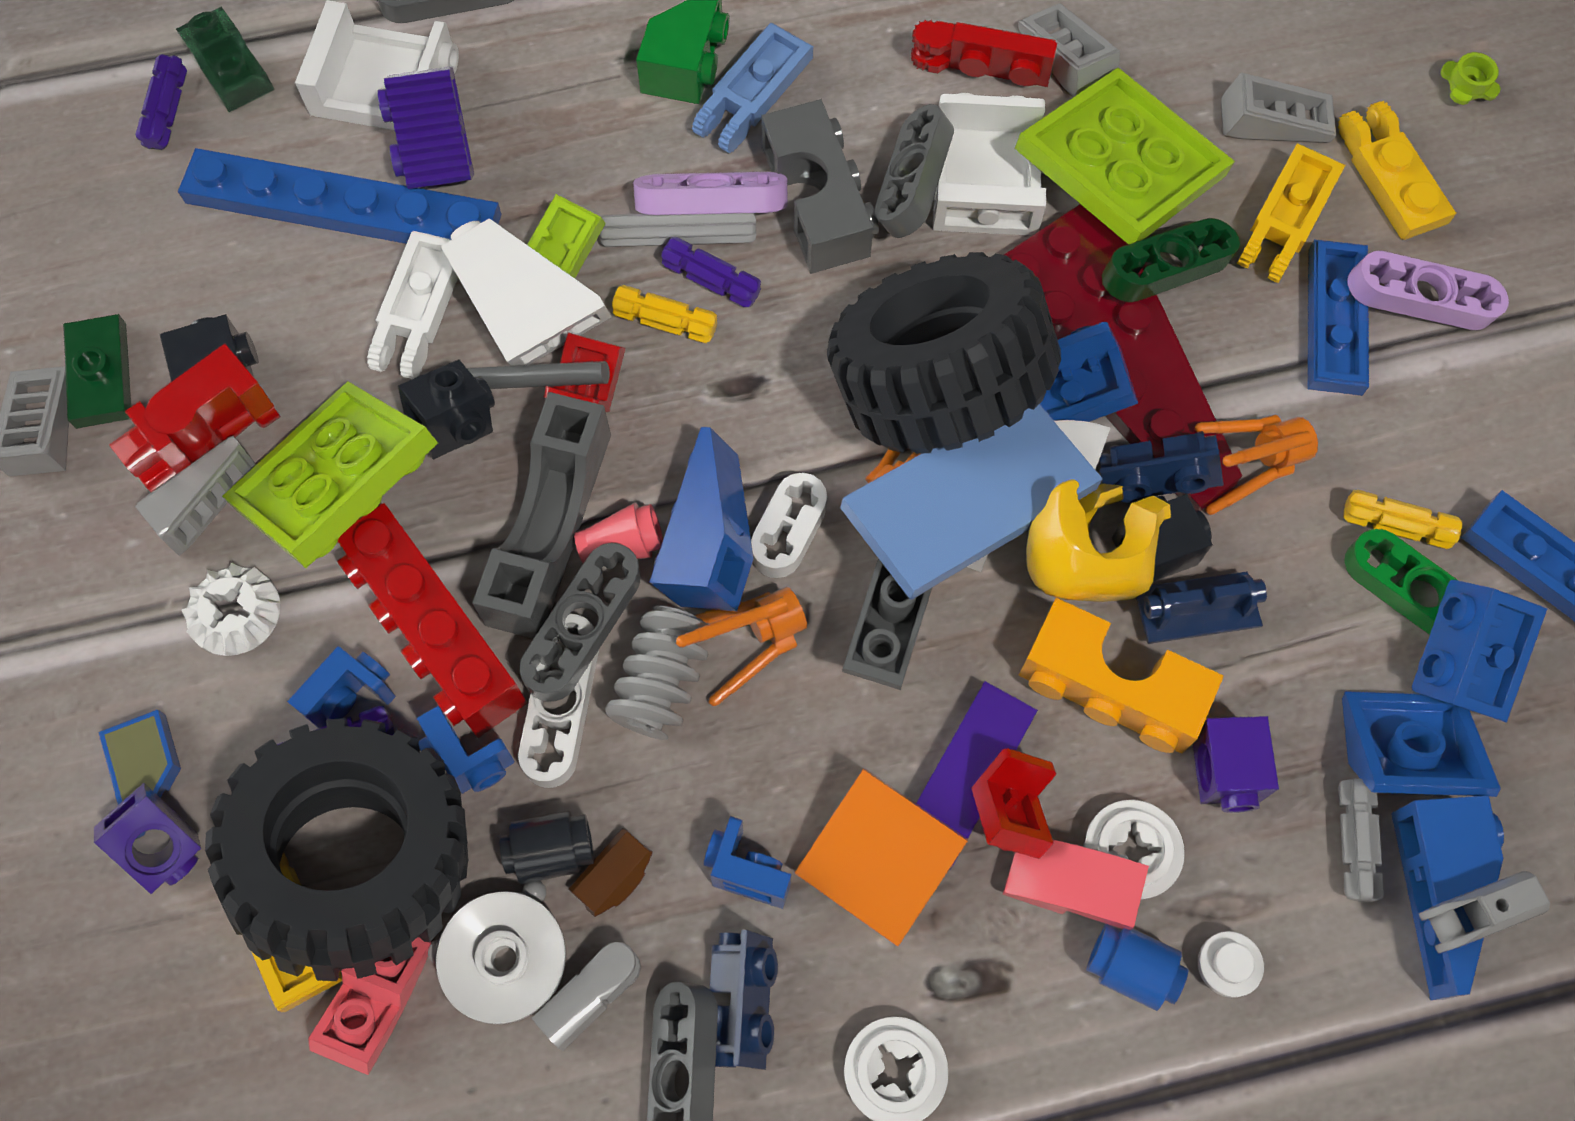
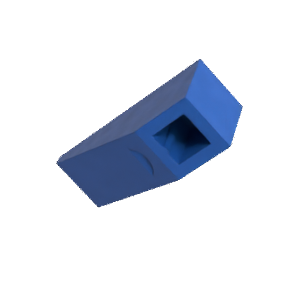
M701 427L693 452L689 457L688 467L677 500L673 505L671 518L659 554L655 559L649 583L680 607L737 611L754 559L739 457L711 427Z

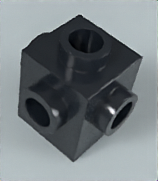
M460 359L398 385L404 415L425 426L438 442L428 453L433 460L493 433L490 408L494 407L495 401L492 391L484 378L481 376L475 378Z

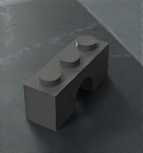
M822 99L761 115L762 149L771 172L785 175L787 177V186L804 183L820 190L815 195L794 201V232L810 274L871 257L873 235L879 232L878 220L874 215V207L871 202L863 203L859 193L861 190V180L855 161L853 159L846 161L842 151L844 148L843 133L837 118L829 119Z

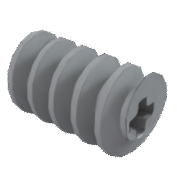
M655 606L653 611L646 612L640 620L641 628L645 633L637 634L632 640V649L637 655H630L624 660L623 669L629 677H622L615 683V693L621 699L611 700L607 703L605 710L607 716L612 721L629 730L651 738L668 740V736L661 731L663 725L682 726L684 721L680 715L670 709L671 704H689L692 699L690 694L678 686L680 681L698 682L700 674L687 665L688 659L703 661L707 660L709 655L708 651L697 643L686 647L677 646L676 638L709 624L686 611L667 606Z

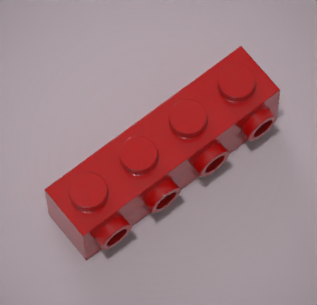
M385 503L358 519L338 538V543L346 553V555L337 560L338 564L356 589H359L366 583L370 586L377 599L368 604L369 608L388 634L399 628L410 644L401 649V653L421 680L430 673L436 679L443 690L434 695L433 698L453 726L465 720L477 738H480L528 704L513 678Z

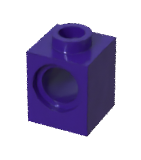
M1268 716L1207 718L1198 739L1193 743L1200 804L1221 803L1222 811L1227 813L1248 812L1259 809V802L1279 790Z
M145 783L94 826V843L150 894L164 882L169 886L176 884L191 871L199 859L195 855L201 849L198 833ZM152 829L164 831L171 837L168 845L163 850L154 854L142 853L133 846L135 839L141 833Z

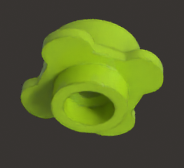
M1467 53L1459 59L1458 63L1448 61L1441 69V76L1448 80L1450 85V98L1457 104L1466 105L1470 101L1479 98L1491 101L1500 93L1501 87L1495 82L1499 74L1498 66L1491 57L1483 53Z

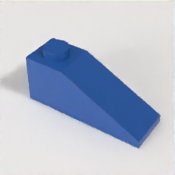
M1489 795L1415 800L1392 812L1391 815L1430 1000H1444L1469 995L1484 938L1456 949L1438 953L1435 945L1440 944V941L1429 919L1422 921L1418 913L1498 881L1504 859L1501 849L1504 843L1503 826L1499 817L1492 811ZM1463 906L1455 908L1454 911L1465 932L1474 930Z

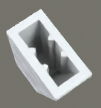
M490 218L482 223L472 221L460 226L451 234L452 240L441 246L500 351L511 366L530 365L565 345L568 333L582 335L611 318L599 295Z

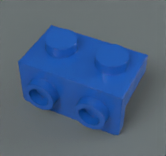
M1107 322L1078 328L1070 335L1058 339L1061 350L1059 371L1051 389L1046 390L1044 399L1040 403L1053 421L1078 420L1090 422L1138 404L1122 350Z

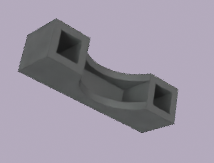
M548 392L530 442V470L520 512L505 542L498 548H492L472 602L485 626L534 639L549 617L575 543L574 533L579 531L611 438L604 405Z

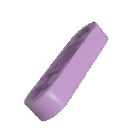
M774 172L652 174L641 176L633 182L635 210L648 215L769 213L783 210L788 206L787 177Z
M1373 251L1366 255L1351 270L1348 276V287L1351 294L1363 305L1469 330H1482L1505 313L1509 304L1505 288L1491 276L1385 251ZM1417 281H1425L1431 284L1438 293V301H1431L1425 298L1418 289Z

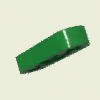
M1371 529L1364 532L1351 544L1345 553L1344 562L1346 570L1357 583L1430 635L1449 581L1457 580L1455 577L1395 534L1383 529ZM1374 549L1384 555L1381 558V564L1376 568L1367 562L1370 558V552ZM1401 567H1404L1409 572L1396 584L1393 583L1391 579L1399 573L1397 571ZM1421 580L1431 584L1438 594L1437 606L1425 607L1417 603L1411 595V582Z

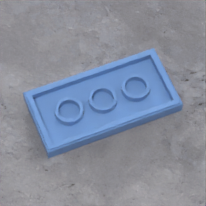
M1039 404L1034 410L1029 408L1025 410L1023 418L1011 427L1006 425L994 431V436L979 442L978 438L964 442L962 448L946 451L944 447L934 448L931 453L918 455L843 497L840 508L908 598L912 600L1028 531L1032 521L1045 507L1050 493L1060 483L1070 479H1075L1079 482L1077 495L1078 500L1097 490L1103 478Z

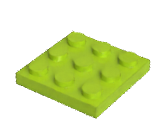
M1118 67L1021 132L1014 148L1127 244L1141 241L1226 177L1235 162Z
M347 381L222 497L239 514L304 568H307L316 559L328 554L337 544L338 538L360 517L371 513L380 504L382 496L403 476L418 469L423 463L425 455L438 442L425 426Z

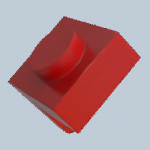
M568 333L560 363L606 361L610 371L609 381L607 384L546 386L543 397L547 398L548 392L604 405L605 411L610 412L626 348Z
M1009 748L1003 749L972 786L971 789L988 845L1040 859L1054 844L1038 798L1040 793L1056 776L1052 762Z

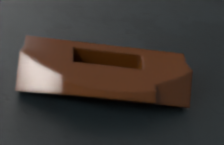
M622 828L595 858V863L590 864L568 890L585 905L587 911L596 917L613 906L617 907L636 889L646 874L644 871L653 851L642 845L628 831Z

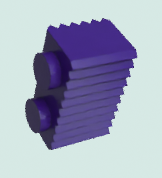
M453 66L393 74L384 78L386 89L378 90V102L383 121L385 123H394L397 144H390V156L396 177L405 176L408 189L472 180L474 169Z

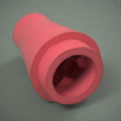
M636 502L589 528L574 533L576 548L583 564L590 553L603 544H622L628 547L637 559L652 558V551L659 550L663 542L661 526L653 506L649 504L639 507Z

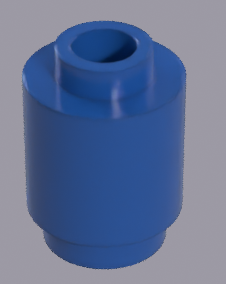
M1105 924L1102 928L1086 968L1087 971L1099 976V984L1155 1011L1160 1009L1164 1001L1173 1005L1177 1002L1189 972L1188 968L1180 965L1182 957L1180 950L1135 929H1118L1108 924Z

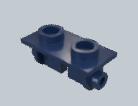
M1203 431L1164 438V457H1153L1151 441L1111 446L1109 453L1100 455V474L1103 478V484L1122 486L1123 500L1119 502L1133 503L1151 496L1179 492L1195 494L1210 487L1224 485L1216 435L1204 437Z
M1248 571L1151 585L1147 592L1136 597L1147 644L1260 628L1263 624L1257 603L1266 601L1267 589L1262 579L1253 580Z
M741 930V934L719 933L718 945H712L710 990L712 993L731 994L730 1006L717 1005L715 1067L736 1068L738 1066L766 1070L767 1054L770 1053L774 1042V1024L769 1015L770 987L774 985L778 973V960L773 949V938L749 930Z

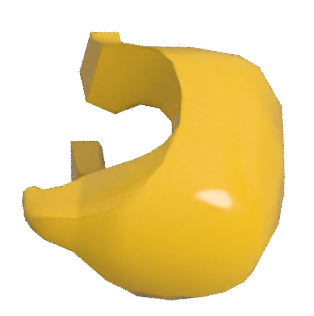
M1070 479L1057 485L1050 493L1045 507L1032 521L1028 532L1026 547L1027 568L1033 583L1045 594L1063 600L1119 601L1133 599L1147 592L1154 578L1159 527L1164 520L1171 518L1170 504L1155 496L1131 503L1124 517L1126 534L1122 544L1112 552L1101 554L1095 550L1089 538L1090 522L1098 508L1123 500L1122 486L1101 484L1097 490L1078 500L1077 489L1079 482L1075 479Z

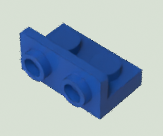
M1458 580L1449 581L1439 605L1423 656L1420 659L1412 690L1416 693L1507 722L1548 608L1494 588Z

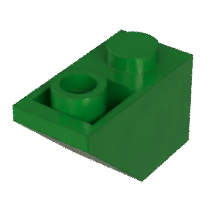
M686 0L649 19L636 59L640 93L700 104L705 84L713 85L716 77L718 55L715 53L717 44L724 45L728 36L730 15L729 13L722 12V0Z

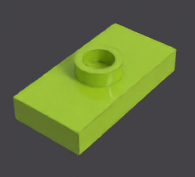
M555 194L527 245L567 274L576 278L606 223L602 217Z

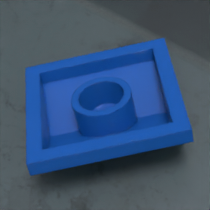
M1345 691L1342 698L1348 764L1371 792L1498 796L1501 787L1470 710L1422 694Z

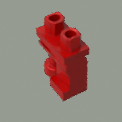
M223 344L159 390L149 400L146 408L139 401L127 409L125 413L136 426L110 443L109 446L126 468L135 477H138L152 493L227 438L232 436L236 438L252 423L256 422L259 427L265 428L281 416L256 379L229 347Z

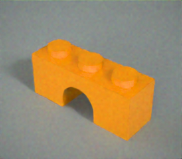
M1056 597L1018 676L1028 680L1029 686L1042 696L1054 700H1060L1064 697L1085 707L1084 713L1101 724L1107 726H1117L1120 724L1139 733L1140 740L1155 750L1165 753H1173L1175 750L1181 754L1198 739L1224 675L1167 649L1154 665L1148 678L1138 681L1123 679L1108 668L1102 654L1103 641L1111 623Z

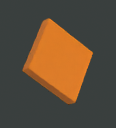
M863 769L795 871V874L893 944L899 946L969 839L867 769Z

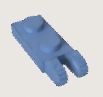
M770 23L712 89L713 94L704 103L702 109L700 108L692 124L693 132L705 138L718 126L725 110L734 114V116L720 134L718 145L719 148L728 153L734 152L738 145L745 140L751 125L754 127L761 120V115L768 112L813 59V46L779 26Z

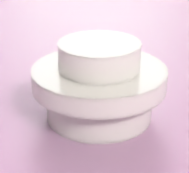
M1228 931L1210 937L1202 945L1198 955V969L1201 978L1212 991L1221 996L1237 998L1254 991L1262 980L1264 962L1261 952L1252 940L1240 933Z

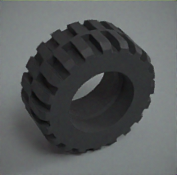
M969 252L965 257H957L953 254L942 256L936 262L926 264L924 261L910 266L911 270L899 275L894 273L882 279V284L876 288L869 287L858 295V301L854 305L848 304L841 312L839 322L834 323L828 341L827 358L855 428L860 430L864 437L875 444L901 453L906 448H909L916 454L931 453L934 448L944 447L946 451L963 447L964 442L976 438L980 442L994 436V431L1004 425L1011 427L1022 420L1025 410L1028 408L1034 410L1043 401L1046 390H1050L1055 381L1061 362V350L1039 278L1034 275L1032 270L1019 261H1013L1008 256L997 253L992 257H988L983 252Z
M347 718L327 719V728L310 731L308 724L289 730L291 739L279 745L273 739L269 740L254 751L257 761L251 767L242 763L230 775L227 781L232 794L222 793L217 796L210 813L215 827L206 832L205 852L211 864L208 868V873L236 935L243 936L248 949L262 961L273 956L280 971L297 977L303 973L305 966L312 967L317 981H337L339 970L354 968L357 979L377 974L375 963L390 956L393 963L397 966L414 955L411 942L418 937L424 942H430L443 928L441 913L454 912L461 897L460 881L467 878L469 859L465 809L462 808L461 791L455 777L445 773L444 760L432 748H425L420 752L418 737L403 729H397L393 736L386 734L385 723L368 719L363 720L361 727H349ZM351 807L371 809L388 816L403 829L404 842L396 857L382 872L360 885L342 890H315L292 882L281 872L280 861L291 838L310 820L326 812Z

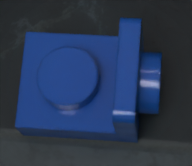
M338 646L287 702L317 728L327 726V719H340L347 715L356 702L357 692L363 686L386 705H389L396 696L384 683L390 676V673L363 651L354 659Z
M730 816L725 832L714 830L705 855L704 866L713 868L711 872L712 886L783 909L791 886V874L781 871L782 862L761 853L747 852L745 859L736 857L743 835V820Z

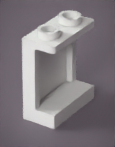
M327 0L295 84L310 116L394 130L393 122L385 123L383 121L378 102V90L386 89L384 78L393 74L452 66L455 74L459 59L458 47L452 43L446 22L435 21L429 37L355 25L346 3Z
M970 93L942 94L939 107L954 126V135L934 196L933 231L1033 236L1039 232L1046 208V188H1041V170L1014 148L1020 133L1044 117L1045 100L1023 96H980Z

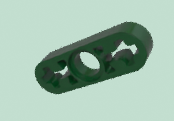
M1206 218L1118 248L1102 273V282L1105 289L1115 298L1125 302H1137L1224 270L1239 249L1240 239L1237 232L1226 222L1215 218ZM1201 244H1203L1204 247H1203L1202 250L1199 252L1198 249H1199V247L1201 246ZM1160 252L1174 255L1181 261L1183 267L1170 265L1162 259ZM1144 267V270L1139 277L1136 273H1139L1141 269Z

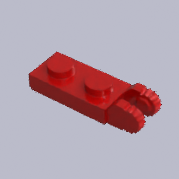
M924 20V22L919 21V24L915 25L913 30L912 42H914V48L911 49V61H913V65L917 66V69L920 68L922 71L927 69L931 73L938 74L949 67L961 70L964 74L972 77L987 75L1011 80L1021 86L1038 85L1048 87L1058 43L1053 39L960 22L953 24Z

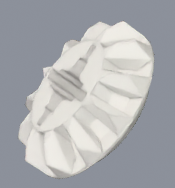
M231 563L229 568L218 572L207 570V578L197 587H189L190 600L187 608L181 610L187 623L188 630L186 632L200 647L213 654L232 656L243 654L256 648L270 636L279 619L280 598L271 580L255 567L252 569L240 567ZM239 595L237 602L249 615L248 618L240 614L238 616L228 614L221 621L223 614L214 604L216 600L232 602Z
M1123 800L1108 805L1088 825L1083 847L1128 859L1127 856L1118 855L1117 851H1109V849L1124 844L1127 841L1128 833L1131 831L1132 826V835L1136 837L1137 845L1158 852L1138 860V863L1149 866L1141 900L1152 898L1165 892L1179 877L1184 863V844L1177 826L1164 811L1147 802Z
M887 1017L867 1025L853 1039L845 1058L844 1078L852 1102L872 1121H922L938 1107L944 1097L948 1084V1062L940 1042L925 1026L908 1018ZM880 1045L883 1046L886 1053H891L896 1060L903 1059L904 1057L909 1059L915 1054H918L920 1057L918 1061L912 1064L913 1068L906 1074L910 1084L908 1088L913 1095L910 1099L904 1090L901 1091L895 1083L885 1087L881 1085L875 1090L872 1088L871 1084L879 1079L878 1075L885 1069L884 1063L881 1060L883 1055L878 1048Z

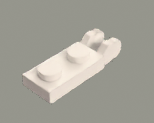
M417 231L411 232L375 320L378 326L372 338V344L367 356V363L370 369L380 372L387 369L395 351L396 335L408 338L400 362L401 375L409 379L420 376L422 367L427 359L428 343L432 344L458 279L456 272L441 248L443 244L451 239Z

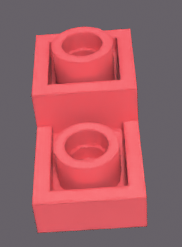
M1053 840L1054 844L1040 859L1014 852L1002 895L1060 914L1069 911L1117 928L1128 930L1134 928L1149 868L1148 865Z
M420 937L416 938L411 942L414 954L412 957L397 966L393 963L391 956L375 963L377 974L357 979L354 968L342 969L343 984L308 1038L310 1051L369 1075L413 992L428 958V949L431 942H424Z

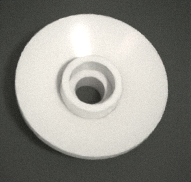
M515 892L489 893L463 906L445 927L436 954L438 980L447 999L464 1015L489 1024H506L519 1021L539 1010L557 989L565 968V941L556 919L538 901ZM504 948H511L516 954L514 966L508 971H498L494 963L496 954Z

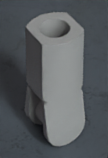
M1521 871L1439 903L1418 914L1422 921L1429 919L1440 941V944L1435 945L1438 953H1442L1543 915L1549 910L1550 901L1537 877L1529 871ZM1463 906L1474 930L1467 933L1454 911L1455 908Z
M609 943L581 970L580 975L573 977L532 1017V1020L558 1049L564 1051L607 1009V1004L612 1003L636 981L641 970L639 958L625 943Z

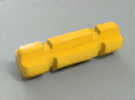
M627 285L617 288L612 301L613 314L615 316L634 321L638 317L641 318L640 324L680 336L685 331L689 333L688 338L703 343H708L712 340L717 328V314L715 312L699 307L691 311L689 310V304L647 292L645 296H641L640 289Z
M1358 489L1353 490L1345 502L1343 518L1353 524L1366 527L1367 523L1371 522L1373 523V529L1387 530L1397 536L1419 542L1421 537L1427 538V544L1444 549L1452 548L1458 542L1461 535L1462 520L1450 514L1438 512L1437 516H1432L1431 509L1384 497L1383 502L1377 501L1378 496L1376 494Z

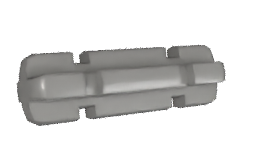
M1360 778L1344 780L1338 786L1339 806L1346 807V814H1340L1343 865L1350 866V872L1343 873L1344 892L1347 899L1353 901H1378L1384 896L1383 874L1376 873V866L1382 865L1379 815L1372 814V808L1378 807L1377 793L1371 792Z

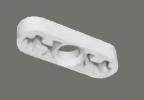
M569 614L565 620V629L569 633L577 631L579 636L594 630L592 624L580 615ZM555 637L552 641L557 643L559 638ZM557 644L560 652L551 665L546 666L540 663L536 667L541 678L540 683L542 684L548 677H554L559 680L563 675L558 666L559 658L563 654L560 644ZM573 650L572 654L576 656L579 652ZM599 650L573 689L576 692V702L567 713L561 715L550 714L544 709L542 700L530 695L518 760L520 767L529 780L540 787L553 788L560 786L570 779L576 769ZM553 666L558 670L550 671V668ZM539 723H543L552 729H557L554 746L558 755L563 757L562 762L551 763L548 772H542L537 760L533 759L535 753L541 754L545 752L549 739V734L545 728L538 729ZM570 728L569 734H565L559 731Z

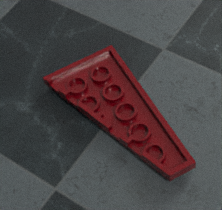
M1079 204L1004 255L1013 261H1019L1032 270L1034 275L1039 278L1057 340L1070 335L1074 330L1084 326H1094L1101 322L1109 324L1122 350L1138 404L1111 413L1105 417L1130 444L1151 441L1153 457H1164V438L1197 433L1195 431L1197 423L1216 422L1217 420L1158 296L1154 295L1137 302H1125L1115 298L1105 289L1102 282V273L1118 248L1129 244ZM1144 267L1141 269L1139 273H1136L1139 277L1142 274ZM1204 433V437L1216 435L1224 485L1210 487L1195 494H1187L1195 510L1202 511L1207 505L1237 485L1243 476L1238 465L1226 467L1222 463L1225 456L1232 454L1223 433ZM1181 492L1175 493L1178 497L1185 495V493Z

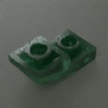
M222 6L211 12L199 13L192 17L188 23L176 28L184 44L228 112L275 90L268 75L251 53L241 33Z

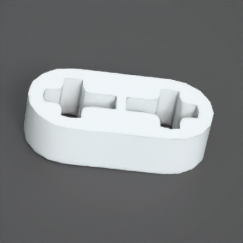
M795 473L784 478L776 489L751 539L754 557L753 564L760 573L767 577H786L798 568L824 519L827 509V492L821 480L814 475ZM803 492L809 493L812 506L804 505L796 520L791 518L792 499L790 497L799 498ZM782 531L789 533L786 539V552L790 555L779 553L775 560L767 558V547L764 543L774 545Z

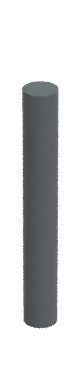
M606 361L467 368L475 378L478 376L483 377L490 389L607 384L610 377L609 366Z

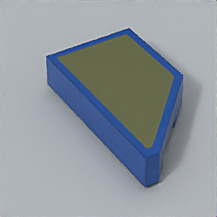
M155 710L98 732L118 805L143 783L160 798L165 790H170L181 767L164 713ZM146 831L141 833L137 838L144 836Z

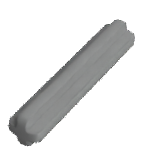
M754 213L612 214L601 216L606 224L600 233V240L602 245L606 247L667 245L672 237H678L690 244L751 243L756 239V217Z

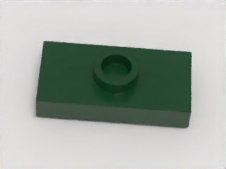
M119 314L64 323L68 421L78 429L130 419L125 413L131 407L127 328L125 321Z

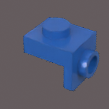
M439 706L416 718L426 737L419 740L420 751L425 748H432L444 760L447 774L455 777L462 794L471 788L474 792H479L495 785L506 775L505 768L515 762L502 739L495 740L469 756Z

